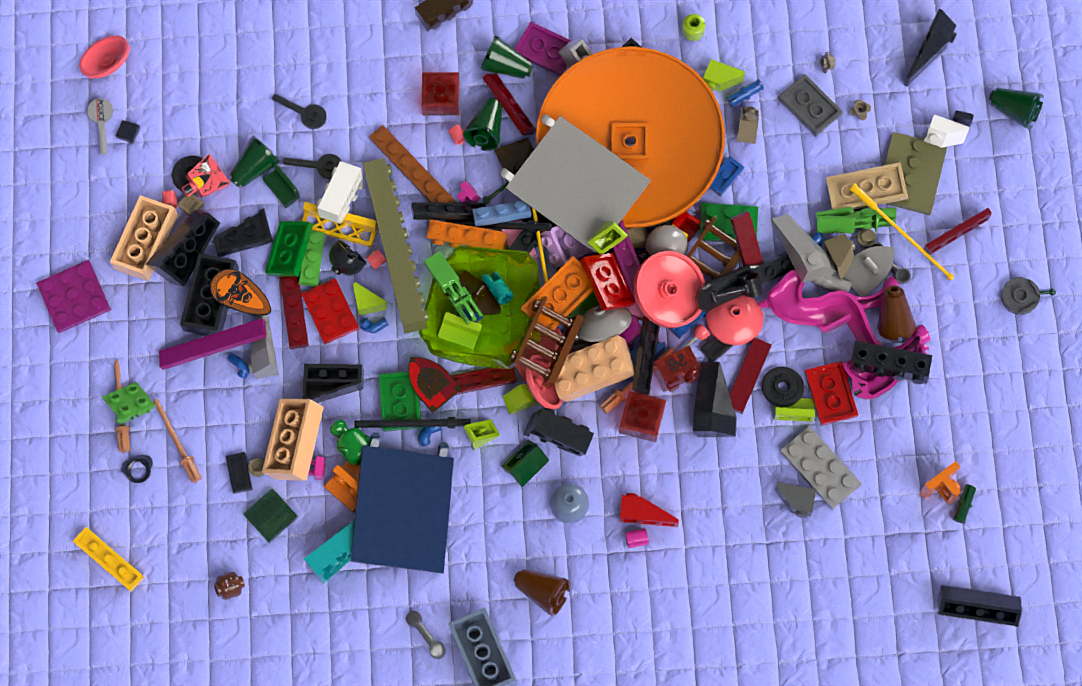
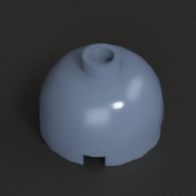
M562 484L556 488L551 496V511L561 522L576 523L588 512V495L577 484Z

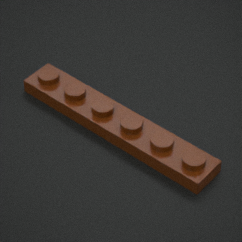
M383 125L369 136L374 145L430 203H457Z

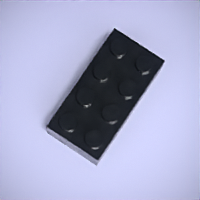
M198 254L180 322L183 331L206 336L223 331L229 308L218 303L213 298L210 291V283L213 277L222 270L235 269L238 271L239 266L236 260Z

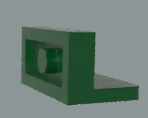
M274 163L272 165L274 171L262 180L281 204L287 208L298 200L300 195L294 184L279 166Z
M528 439L501 467L523 487L549 462V459L537 444Z

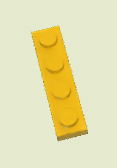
M87 527L73 540L78 547L129 591L132 592L145 578Z

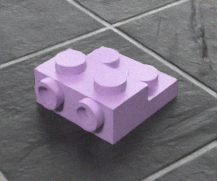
M558 226L552 227L551 231L540 233L542 245L547 247L550 254L549 261L556 268L563 266L572 256L577 259L591 252L589 248Z

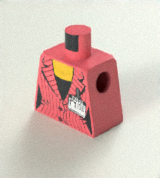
M208 154L187 174L186 178L190 183L183 186L182 190L187 197L196 192L200 198H204L227 188L230 182L212 156Z

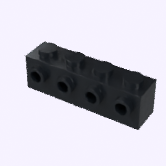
M855 341L850 369L857 373H873L877 377L889 376L898 381L905 379L915 384H927L933 355Z
M946 585L940 586L937 599L938 615L1019 626L1022 614L1021 597Z

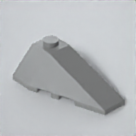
M789 214L771 219L802 283L837 272L829 255Z
M268 315L257 316L256 320L263 318L266 321L267 333L266 338L252 343V362L248 364L250 373L254 374L256 379L279 375Z

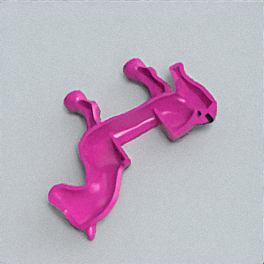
M792 270L770 290L766 300L758 303V306L761 308H771L777 317L788 323L816 326L822 333L833 331L847 323L857 341L884 346L873 334L864 311L870 308L881 307L884 291L890 286L899 287V284L893 276H890L884 281L883 288L872 296L858 297L840 290L827 293L818 298H802L804 283L801 282L796 270ZM920 324L905 343L893 348L914 352L917 344L931 341L929 332L923 324ZM851 360L842 364L845 372L852 379L853 393L857 398L866 400L878 398L892 389L898 382V380L889 376L877 377L873 373H857L850 369Z

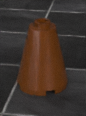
M890 286L884 291L877 323L880 336L893 341L898 340V337L909 338L916 330V322L904 290L898 286Z
M526 569L518 571L513 580L517 589L551 616L558 614L567 600L564 597L565 592H570L571 582L566 578Z

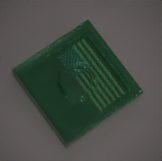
M273 488L243 513L245 518L268 543L273 541L298 518V515Z

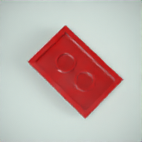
M613 253L586 256L580 260L602 311L630 307L636 303Z
M336 278L301 293L324 345L359 330V326Z
M842 361L804 371L820 426L859 416Z

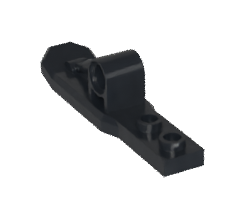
M783 252L759 264H747L701 285L695 297L697 307L708 313L715 307L742 295L747 297L760 296L763 293L761 284L795 270L787 252Z

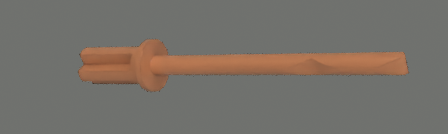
M669 348L654 362L653 369L663 362L674 351V348ZM633 380L621 391L618 389L614 390V393L600 405L602 412L607 415L621 401L624 402L626 400L624 395L632 389Z
M115 360L114 373L117 383L116 390L122 388L120 383L121 374L119 362ZM119 424V427L115 428L118 438V450L122 453L130 452V427L125 426V424Z
M155 398V407L164 420V424L183 459L179 464L184 467L191 483L195 484L202 480V477L194 463V457L187 456L170 421L167 419L164 409L159 400Z

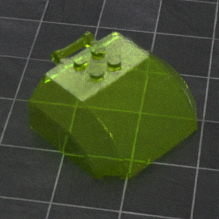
M458 246L453 250L454 253L446 258L457 276L466 270L483 281V275L489 274L492 278V273L497 271L514 296L508 303L500 305L501 314L484 315L481 320L476 322L481 324L482 327L474 350H470L438 338L445 313L458 315L449 299L443 295L442 290L433 278L425 306L429 321H426L427 329L419 330L418 334L426 343L430 353L440 358L466 365L511 369L508 367L510 363L508 358L511 352L516 350L529 321V318L520 311V308L540 288L537 261L526 251ZM533 329L529 339L534 342H540L541 335Z

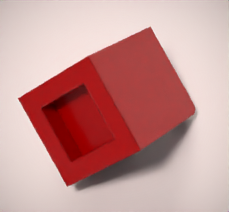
M685 211L677 216L671 225L688 234L687 241L690 242L700 229L701 221Z

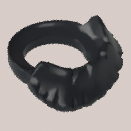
M148 455L131 457L123 462L121 472L126 474V477L131 482L142 483L149 478L153 461ZM136 462H141L146 468V475L142 479H135L131 475V469Z

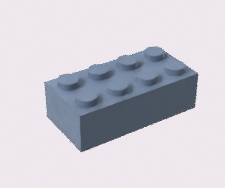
M486 608L448 623L474 686L518 685Z

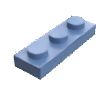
M521 200L472 209L476 227L532 217L530 206Z

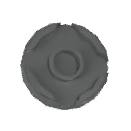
M1016 277L1009 280L1003 287L1001 300L1003 306L1009 312L1016 315H1025L1036 309L1040 301V291L1032 280Z

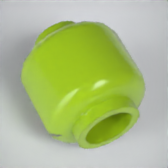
M698 14L687 15L682 22V34L687 40L697 41L704 36L706 24L703 17Z

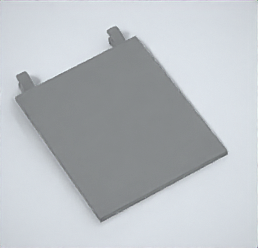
M545 114L541 120L543 124L551 129L515 176L505 168L501 170V176L509 181L505 188L594 253H597L588 243L589 239L607 220L613 221L618 225L651 180L560 116L555 122Z

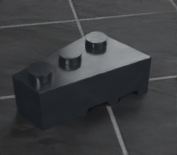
M304 364L302 399H311L319 403L364 389V368L360 364Z
M542 408L531 415L523 435L528 437L530 434L536 435L541 438L540 441L543 443L549 441L557 445V448L577 456H583L587 453L594 433L589 431L590 428L585 425L579 424L578 426L572 423V419L565 416L559 417L555 415V411Z

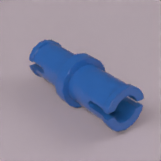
M757 79L746 87L742 86L739 91L731 96L726 97L727 102H730L729 105L733 108L740 102L751 99L752 95L764 90L763 84L760 85L761 81Z

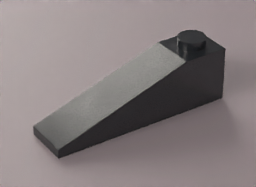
M941 9L938 10L929 28L926 40L921 45L919 55L916 56L906 77L905 86H908L947 48L949 42L953 44L957 35L954 32L956 24Z
M701 362L693 413V432L697 437H736L737 417L720 362Z

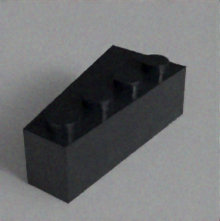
M194 210L150 258L146 265L169 283L184 287L195 269L198 254L204 253L220 222L207 212Z

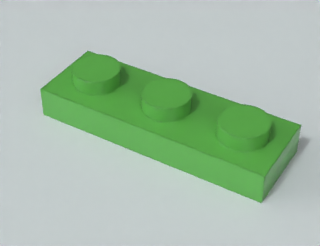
M311 231L300 269L299 285L318 286L325 238L324 232Z

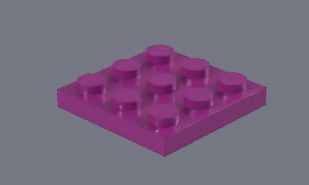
M89 259L36 283L58 333L111 311Z

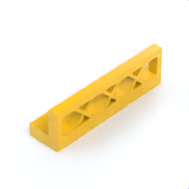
M304 203L302 221H307L308 216L314 217L318 221L317 224L313 225L312 231L324 232L326 236L372 248L378 230L376 220L347 213L340 226H338L336 222L319 217L316 204ZM327 222H333L336 228L328 231L325 230L323 225ZM347 226L352 227L354 233L348 236L343 235L341 229ZM367 231L371 233L369 241H365L358 234Z

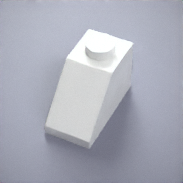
M934 114L924 141L941 148L963 144L970 127Z

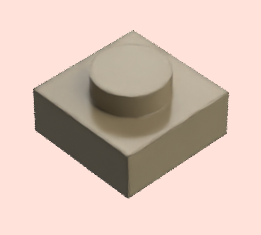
M194 194L189 197L185 196L177 204L188 216L194 210L199 211L205 205Z

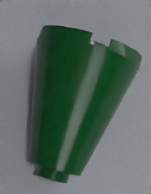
M495 35L480 69L524 79L525 76H530L533 67L530 66L531 61Z
M1005 88L992 90L989 96L993 107L1026 129L1033 127L1030 125L1032 121L1036 122L1043 106L1040 98H1044V95L1041 93Z
M497 99L485 100L465 128L463 138L470 146L475 148L477 145L483 151H492L498 147L501 133L502 106Z
M253 135L230 173L232 178L230 180L237 187L240 185L244 187L273 168L272 165L274 163L278 164L281 160L273 155V152Z

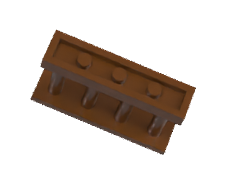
M715 216L711 221L709 219L706 220L701 228L704 230L687 255L702 272L713 279L731 272L741 258L736 240L713 225L717 219ZM707 232H711L733 247L734 255L732 257L728 255L727 257L703 241ZM700 247L722 262V265L725 267L723 271L716 272L692 256L696 248Z
M543 296L539 300L536 299L531 307L533 312L516 350H513L508 358L510 360L508 367L512 369L520 363L542 375L544 379L542 386L549 389L555 385L584 317L577 314L573 318L568 319L544 306L548 297ZM540 313L564 325V328H566L564 335H559L537 323ZM533 329L556 341L557 345H559L557 351L552 352L530 340ZM527 346L549 358L550 362H552L550 367L545 369L521 356L525 347Z

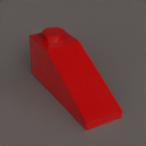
M636 493L622 495L620 522L678 528V518L645 498L638 496Z

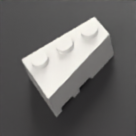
M340 161L338 167L333 169L332 179L325 186L324 196L317 202L316 208L318 209L319 217L341 224L350 210L349 204L351 200L355 201L357 199L356 192L358 189L362 190L364 188L361 168Z

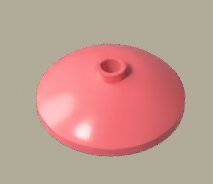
M117 35L108 36L95 42L82 55L79 63L80 71L85 77L94 79L111 75L125 63L130 51L129 43L124 37Z
M744 295L717 306L706 313V323L710 333L720 342L731 345H743L751 342L760 333L764 321L761 307L758 306V302L754 298ZM733 311L739 312V314L735 315L733 314Z
M533 355L528 358L545 369L549 368L548 361L540 355ZM525 367L526 386L531 396L544 408L558 409L562 405L563 400L559 399L555 385L549 389L542 386L544 381L542 375Z

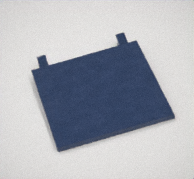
M373 433L370 436V446H362L351 562L443 574L454 458L447 457L449 445L444 442L439 444L438 456L380 448V434Z

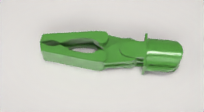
M852 207L816 212V231L820 233H854L855 228H875V231H877V227L892 226L877 211L870 208L853 211ZM895 207L879 208L896 224L897 209Z
M440 251L424 260V264L442 292L449 295V301L466 325H469L470 322L463 310H465L473 322L477 320L469 305H471L479 318L483 316L472 300L471 294L468 293L465 287H461L459 277Z

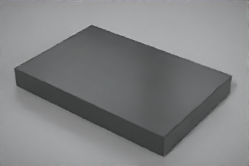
M806 74L801 76L777 98L815 137L843 114V111Z

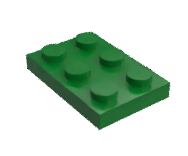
M702 203L700 236L704 231L701 228L706 220L709 219L711 221L715 216L717 219L713 225L736 240L730 218L748 211L750 212L757 238L758 206ZM709 231L703 238V241L724 242Z
M280 221L265 270L267 275L299 276L313 228L312 223L309 221Z
M409 371L379 374L382 420L421 419L420 398L411 386ZM422 427L383 428V432L419 429Z

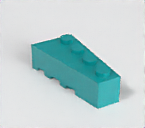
M355 518L353 522L344 526L336 535L304 558L308 567L323 584L351 561Z

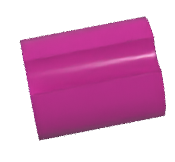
M646 528L625 532L628 549L649 545Z

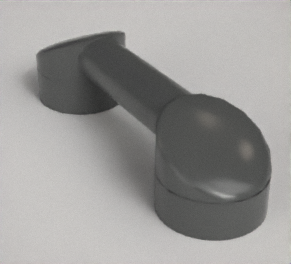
M873 242L869 248L883 245L880 242ZM893 262L891 271L895 274L896 281L899 284L908 283L911 279L910 271L906 268L900 269Z
M418 611L409 612L406 616V622L410 627L416 628L427 642L430 655L434 659L444 657L446 653L444 645L439 641H435L423 625L420 613Z

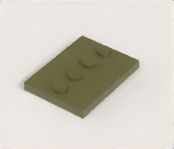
M893 132L884 165L901 162L908 199L886 203V205L930 216L947 147L941 148L925 142L924 139Z

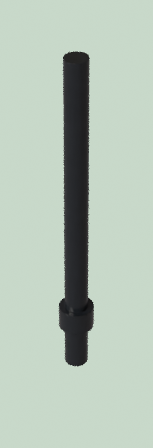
M474 220L445 221L454 224L476 227ZM528 221V223L502 222L479 226L478 228L537 232L551 231L552 224L538 223V221Z
M447 417V419L354 420V428L448 427V429H453L456 426L471 424V418L456 419V417Z

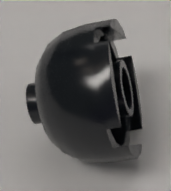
M339 239L329 251V261L333 265L331 269L337 275L342 273L346 276H352L359 273L366 265L365 259L356 250L355 252L351 250V246Z

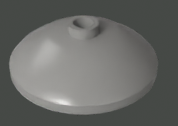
M600 305L592 307L581 315L584 317L577 336L589 342L604 341L624 332L631 324V313L626 307L602 311Z

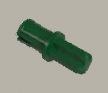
M966 484L960 500L957 501L958 507L953 518L955 522L965 524L969 509L973 506L971 503L976 491V487Z

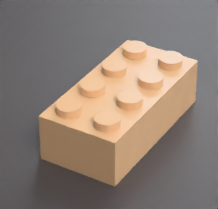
M141 195L139 196L110 260L114 270L149 282L154 270L148 267L146 263L168 240L179 216L175 207Z
M617 335L569 354L555 383L559 399L568 402L633 377L635 369L626 340Z
M279 399L262 473L276 480L307 481L323 406L311 399Z

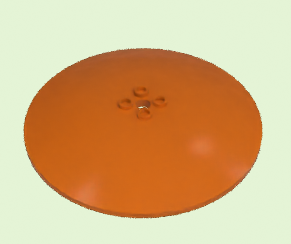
M618 47L603 50L571 66L549 90L537 121V146L551 129L543 124L541 118L547 114L556 122L561 116L651 180L622 219L625 228L654 226L669 221L691 208L713 183L719 171L724 153L725 128L723 116L718 101L707 83L696 71L681 60L667 53L644 47ZM633 138L636 142L633 146H628L625 144V140Z

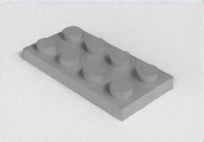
M810 426L780 450V453L813 489H816V493L831 510L862 485Z

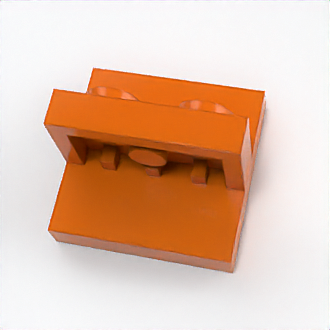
M956 461L927 482L919 493L922 498L926 499L933 492L937 491L948 505L953 503L961 493L959 484L954 479L951 480L960 469L959 464Z
M346 462L342 467L337 465L333 469L334 476L324 488L354 513L356 511L360 466H353Z

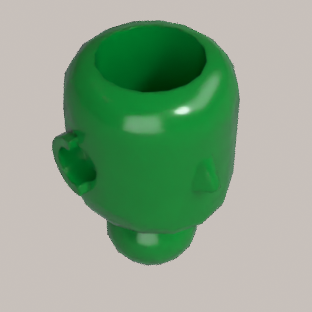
M337 420L330 427L331 434L338 438L336 449L350 465L358 466L361 463L362 446H370V437L359 428L348 429L344 420Z

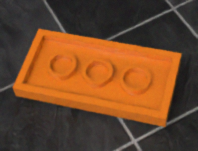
M572 256L520 308V311L530 319L533 312L531 307L534 301L546 296L548 298L544 306L567 318L593 292L582 264ZM540 313L537 323L552 331L561 324Z

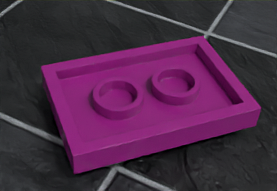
M530 21L515 50L533 64L561 76L568 66L559 54V51L571 40Z

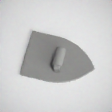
M871 247L854 256V260L844 279L853 283L851 287L860 297L867 296L885 280L893 264L894 247Z

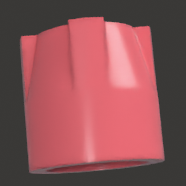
M459 124L448 130L456 145L465 142L463 138L464 130Z
M174 190L163 191L162 203L173 206L176 209L178 206Z
M378 249L366 258L374 270L387 261Z

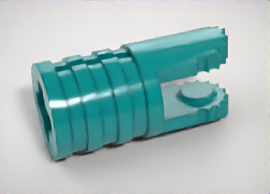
M497 271L492 273V278L489 274L482 276V280L500 305H504L512 300L514 296L512 291Z

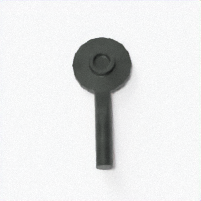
M277 94L273 95V101L301 114V121L307 128L318 129L326 123V111L320 105L311 104L304 108Z
M325 154L318 161L284 157L283 165L316 168L323 178L332 179L333 169L338 167L341 159L334 154Z

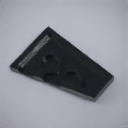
M264 208L259 210V213L250 218L249 216L244 219V222L238 226H232L213 238L218 257L273 243Z

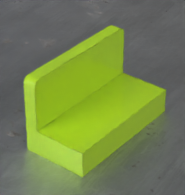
M446 312L438 338L474 350L482 325L470 320V324L466 325L462 317Z
M800 398L798 402L787 407L775 405L774 420L814 421L815 409L812 399Z

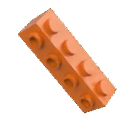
M431 219L427 238L432 240V244L443 246L444 243H448L450 247L461 249V246L468 247L467 250L476 252L479 249H483L485 253L496 255L497 252H505L508 234L501 231Z

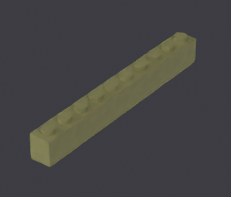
M385 158L365 162L363 167L404 333L427 329L426 321H429L427 309H422V304H425L423 294L418 293L417 288L421 286L418 276L414 277L413 272L417 270L414 260L410 261L409 255H413L410 243L406 244L405 239H408L406 227L402 228L401 223H404L402 211L398 212L397 207H400L398 195L394 196L393 191H396L394 180L389 178L392 175L390 164L386 165Z

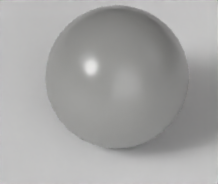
M661 225L649 233L645 249L649 253V257L663 251H674L686 256L688 241L685 234L679 228L673 225Z

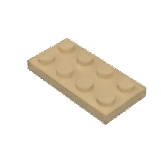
M901 162L826 177L832 210L852 207L853 210L868 207L852 191H849V188L854 183L877 205L908 199Z

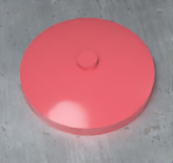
M674 251L659 252L648 257L638 268L634 279L635 299L642 313L653 323L666 328L682 327L694 321L702 312L697 307L695 297L698 288L705 283V279L698 266L687 256Z

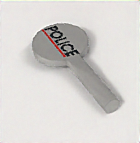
M103 98L93 100L88 106L87 113L93 122L98 123L100 155H107L105 123L112 118L114 109L112 104Z

